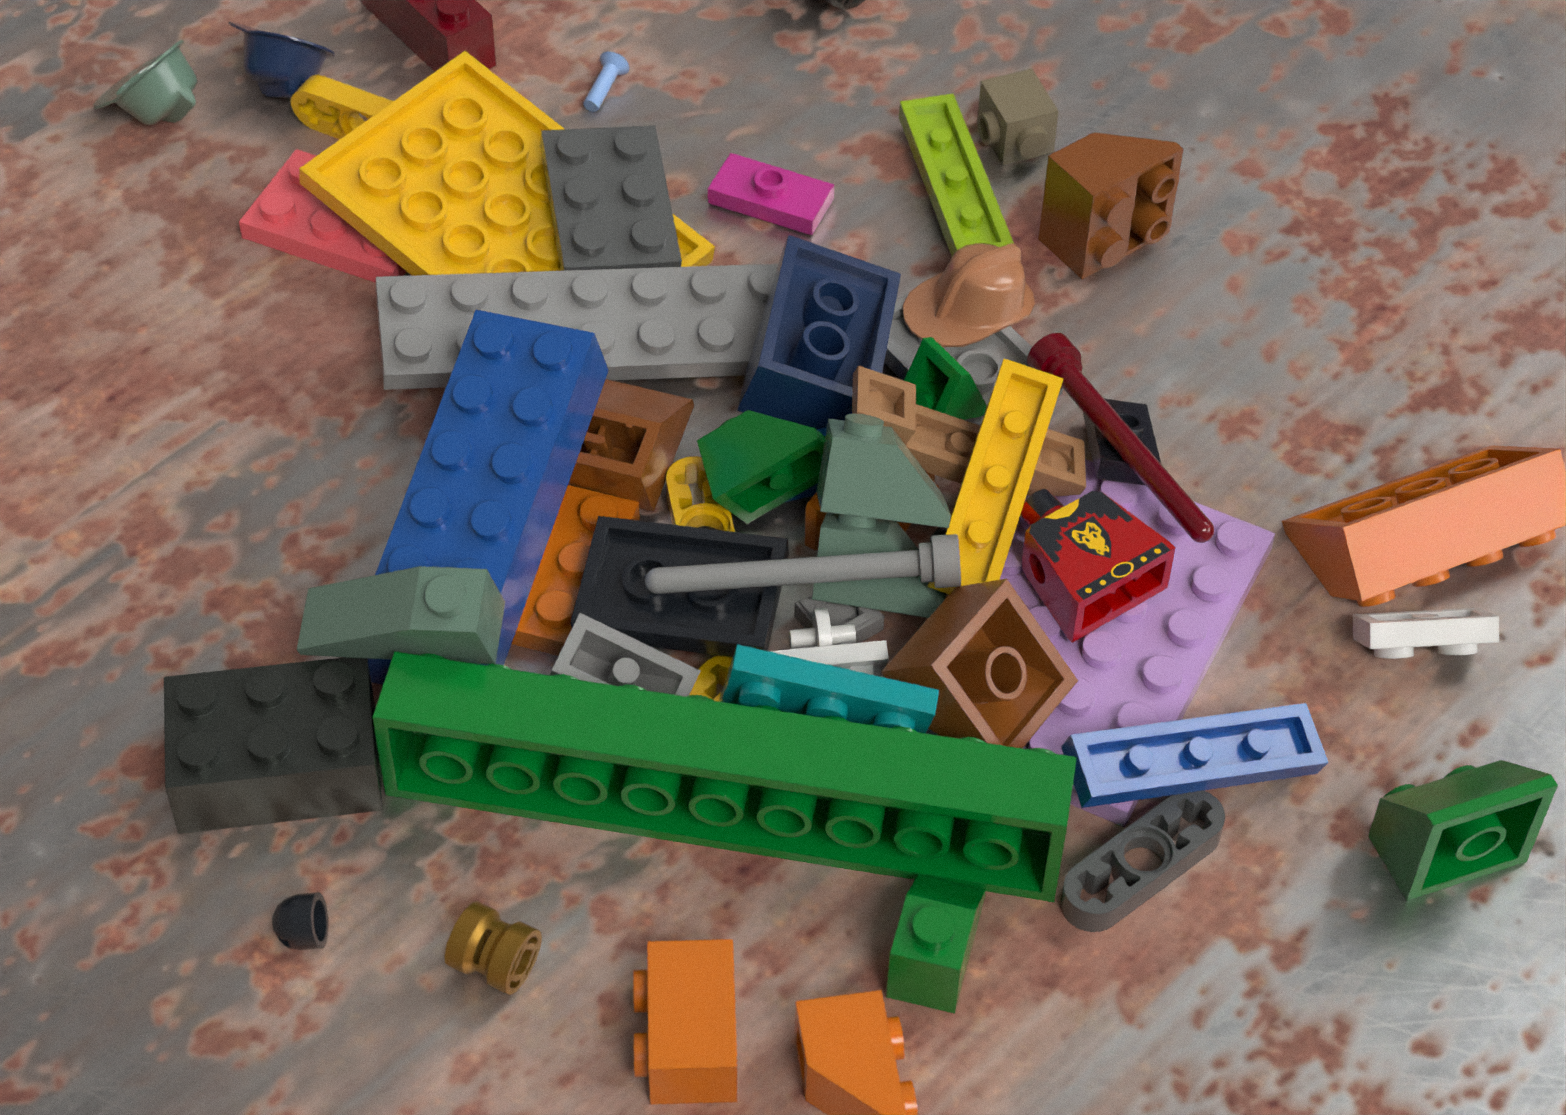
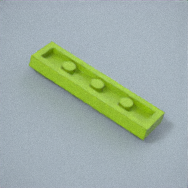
M954 93L900 101L899 120L951 256L953 257L957 250L968 244L985 243L998 247L1011 243L1014 244Z

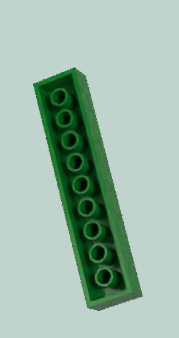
M394 651L373 714L386 796L915 880L918 874L986 889V892L1049 902L1055 901L1077 759L1074 756L1056 754L1044 748L1022 749L990 744L973 737L951 738L919 733L908 727H880L850 722L837 716H809L783 712L775 707L766 705L751 707L714 701L701 695L680 696L648 691L636 685L615 686L583 681L566 674L551 676L513 670L501 664L480 665L448 660L436 654L415 655Z

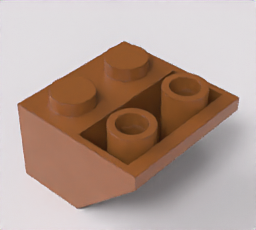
M1093 132L1048 155L1038 240L1082 280L1103 268L1113 267L1123 257L1148 244L1152 245L1159 242L1166 234L1170 233L1184 148L1177 142Z
M605 379L568 485L639 502L640 509L654 512L666 481V473L673 463L693 411V399Z

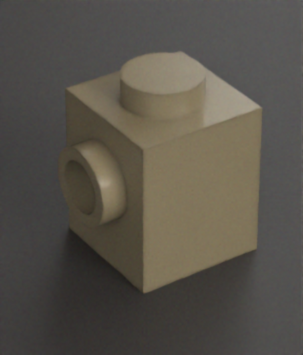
M1031 68L981 80L977 116L978 131L982 142L986 146L991 145L1002 165L1054 153L1059 110L1034 70Z

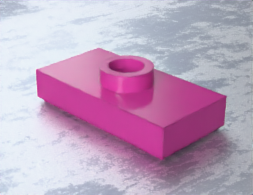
M730 153L708 187V203L813 235L834 200L835 184Z

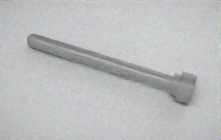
M958 534L931 536V542L919 543V550L653 568L645 576V586L654 594L921 576V583L934 582L935 588L961 587Z

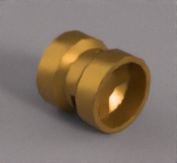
M475 901L462 912L449 935L444 954L445 964L466 975L475 971L486 976L488 985L511 995L516 993L528 978L540 951L542 935L538 929L521 921L511 925L502 921L498 911Z

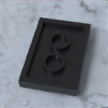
M598 516L570 622L571 628L579 613H582L650 647L728 657L734 656L737 644L768 651L782 586L654 594L646 588L645 576L651 569L660 567L788 559V538Z

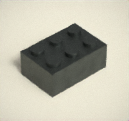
M341 657L164 677L165 789L178 834L383 811L379 753L373 723L375 699L368 658Z

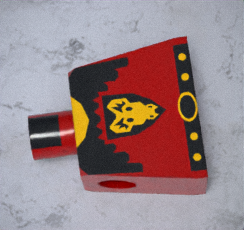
M1041 489L1033 493L1024 502L1020 516L1030 527L1025 532L1021 562L1023 572L1065 636L1072 643L1168 588L1176 547L1103 492L1091 491L1064 506L1049 490Z

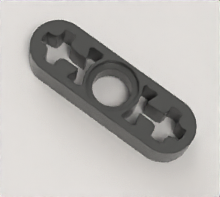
M1204 790L1171 795L1073 866L1065 876L1061 896V910L1067 921L1074 927L1087 932L1107 930L1211 854L1220 842L1225 822V811L1220 801ZM1181 817L1190 823L1197 819L1205 822L1203 830L1193 824L1178 834L1175 846L1172 838L1178 833ZM1134 848H1147L1160 857L1162 865L1153 871H1140L1130 866L1124 855ZM1112 873L1115 881L1108 886L1110 874ZM1108 886L1104 904L1097 898H1091L1086 902L1080 899L1082 889L1093 895Z

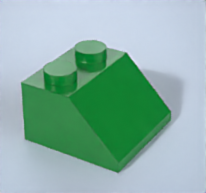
M1504 760L1495 761L1477 768L1473 765L1461 766L1448 773L1442 779L1417 787L1413 784H1405L1389 791L1379 800L1368 837L1406 901L1527 862L1558 784L1551 774Z

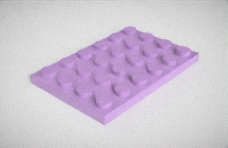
M1085 459L1086 488L1081 495L1055 497L1066 506L1091 491L1103 492L1170 541L1176 549L1167 589L1072 643L1065 636L1023 572L1021 562L1025 532L1030 526L1021 516L1019 517L1000 580L1008 579L1078 679V682L1022 749L1044 748L1056 754L1064 755L1061 745L1071 734L1182 720L1272 549L1275 533L1195 502L1214 525V535L1209 541L1205 543L1195 542L1147 486L1098 479L1095 475L1093 462ZM929 729L926 734L938 735ZM1073 784L1070 805L1125 828L1139 800L1081 808Z

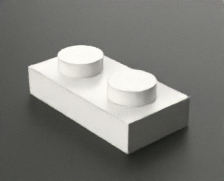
M1481 608L1353 614V640L1369 649H1374V656L1378 658L1398 659L1414 656V647L1438 646V653L1444 655H1470L1477 653V644L1499 642V616Z

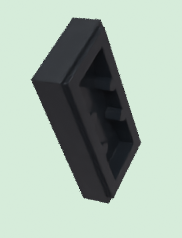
M1104 398L1161 463L1147 404ZM1083 413L1096 478L1145 485Z

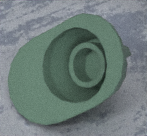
M181 39L165 53L147 61L120 79L95 101L93 107L98 109L111 103H116L146 125L155 124L160 120L172 123L180 121L196 105L192 91L198 82L196 74L180 50L184 41Z

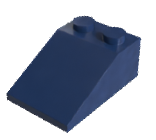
M788 235L747 365L737 411L743 413L750 410L809 426L816 430L822 428L827 430L828 419L845 421V416L852 414L853 373L856 368L861 366L879 373L883 371L901 274Z

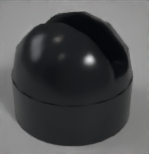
M320 892L296 894L287 897L276 906L271 918L272 926L278 939L286 947L297 950L322 949L325 947L328 938L329 919L326 902Z

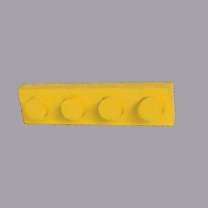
M1005 358L999 368L951 514L949 528L945 532V535L958 534L961 586L1000 580L1063 382V378ZM929 582L928 584L929 588L946 594H950L955 589V587L935 588L934 582Z

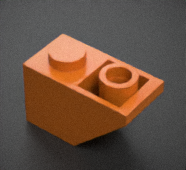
M882 990L795 1001L794 1039L805 1100L827 1115H918L912 1080L900 1081L896 1060H904L905 1057L901 1022L898 1016L887 1017Z

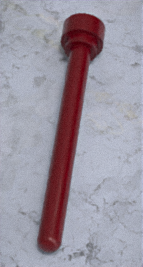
M1051 333L1038 340L1028 353L1027 365L1063 378L1060 389L1063 388L1191 539L1198 543L1209 541L1214 535L1213 523L1083 375L1080 351L1063 333Z

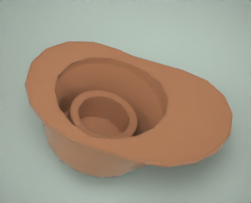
M975 243L968 244L957 250L944 272L922 282L909 292L903 304V317L911 333L920 339L932 337L942 347H964L979 342L1029 317L1034 308L1035 301L1033 291L1025 282L1020 248L1013 243L1002 247L992 244Z

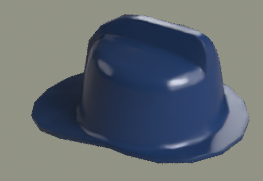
M231 21L228 23L244 33V70L246 75L258 81L262 94L272 98H290L310 76L319 75L326 58L335 57V53L332 50L313 42L283 34L260 31Z

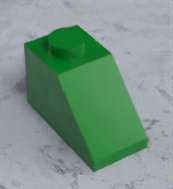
M747 410L737 417L726 420L720 427L697 440L713 500L746 524L818 483L825 436L815 428Z
M918 874L906 894L890 951L887 998L955 1014L986 889Z

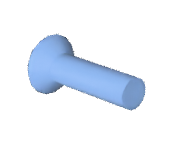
M608 51L600 55V62L603 68L583 102L584 107L588 111L597 112L617 75H626L629 72L627 60L619 53Z

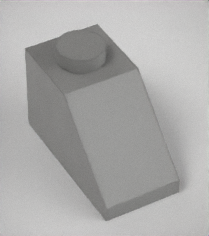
M579 613L550 675L566 674L583 681L615 686L629 684L642 687L648 691L689 696L700 670Z

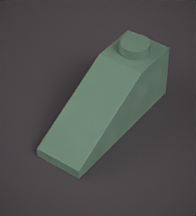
M419 566L308 588L297 651L300 655L391 660L394 651L415 655L429 653L460 662L496 664L505 601L488 570L474 568Z

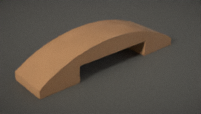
M858 366L853 373L852 414H866L880 418L884 421L883 426L894 429L926 472L961 484L980 425L917 405L915 384ZM1047 429L1027 496H1031L1041 489L1049 490L1054 496L1081 495L1086 488L1084 441Z

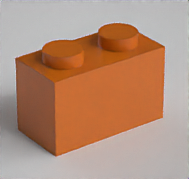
M733 939L647 941V969L633 970L634 1013H648V1033H634L635 1077H649L650 1105L737 1102V1039Z

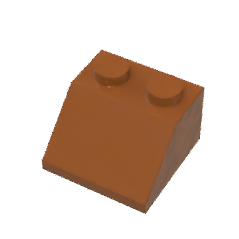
M1008 579L955 587L881 671L885 678L939 690L936 713L928 728L939 736L958 739L973 737L981 739L986 743L1023 748L1078 682L1076 676Z

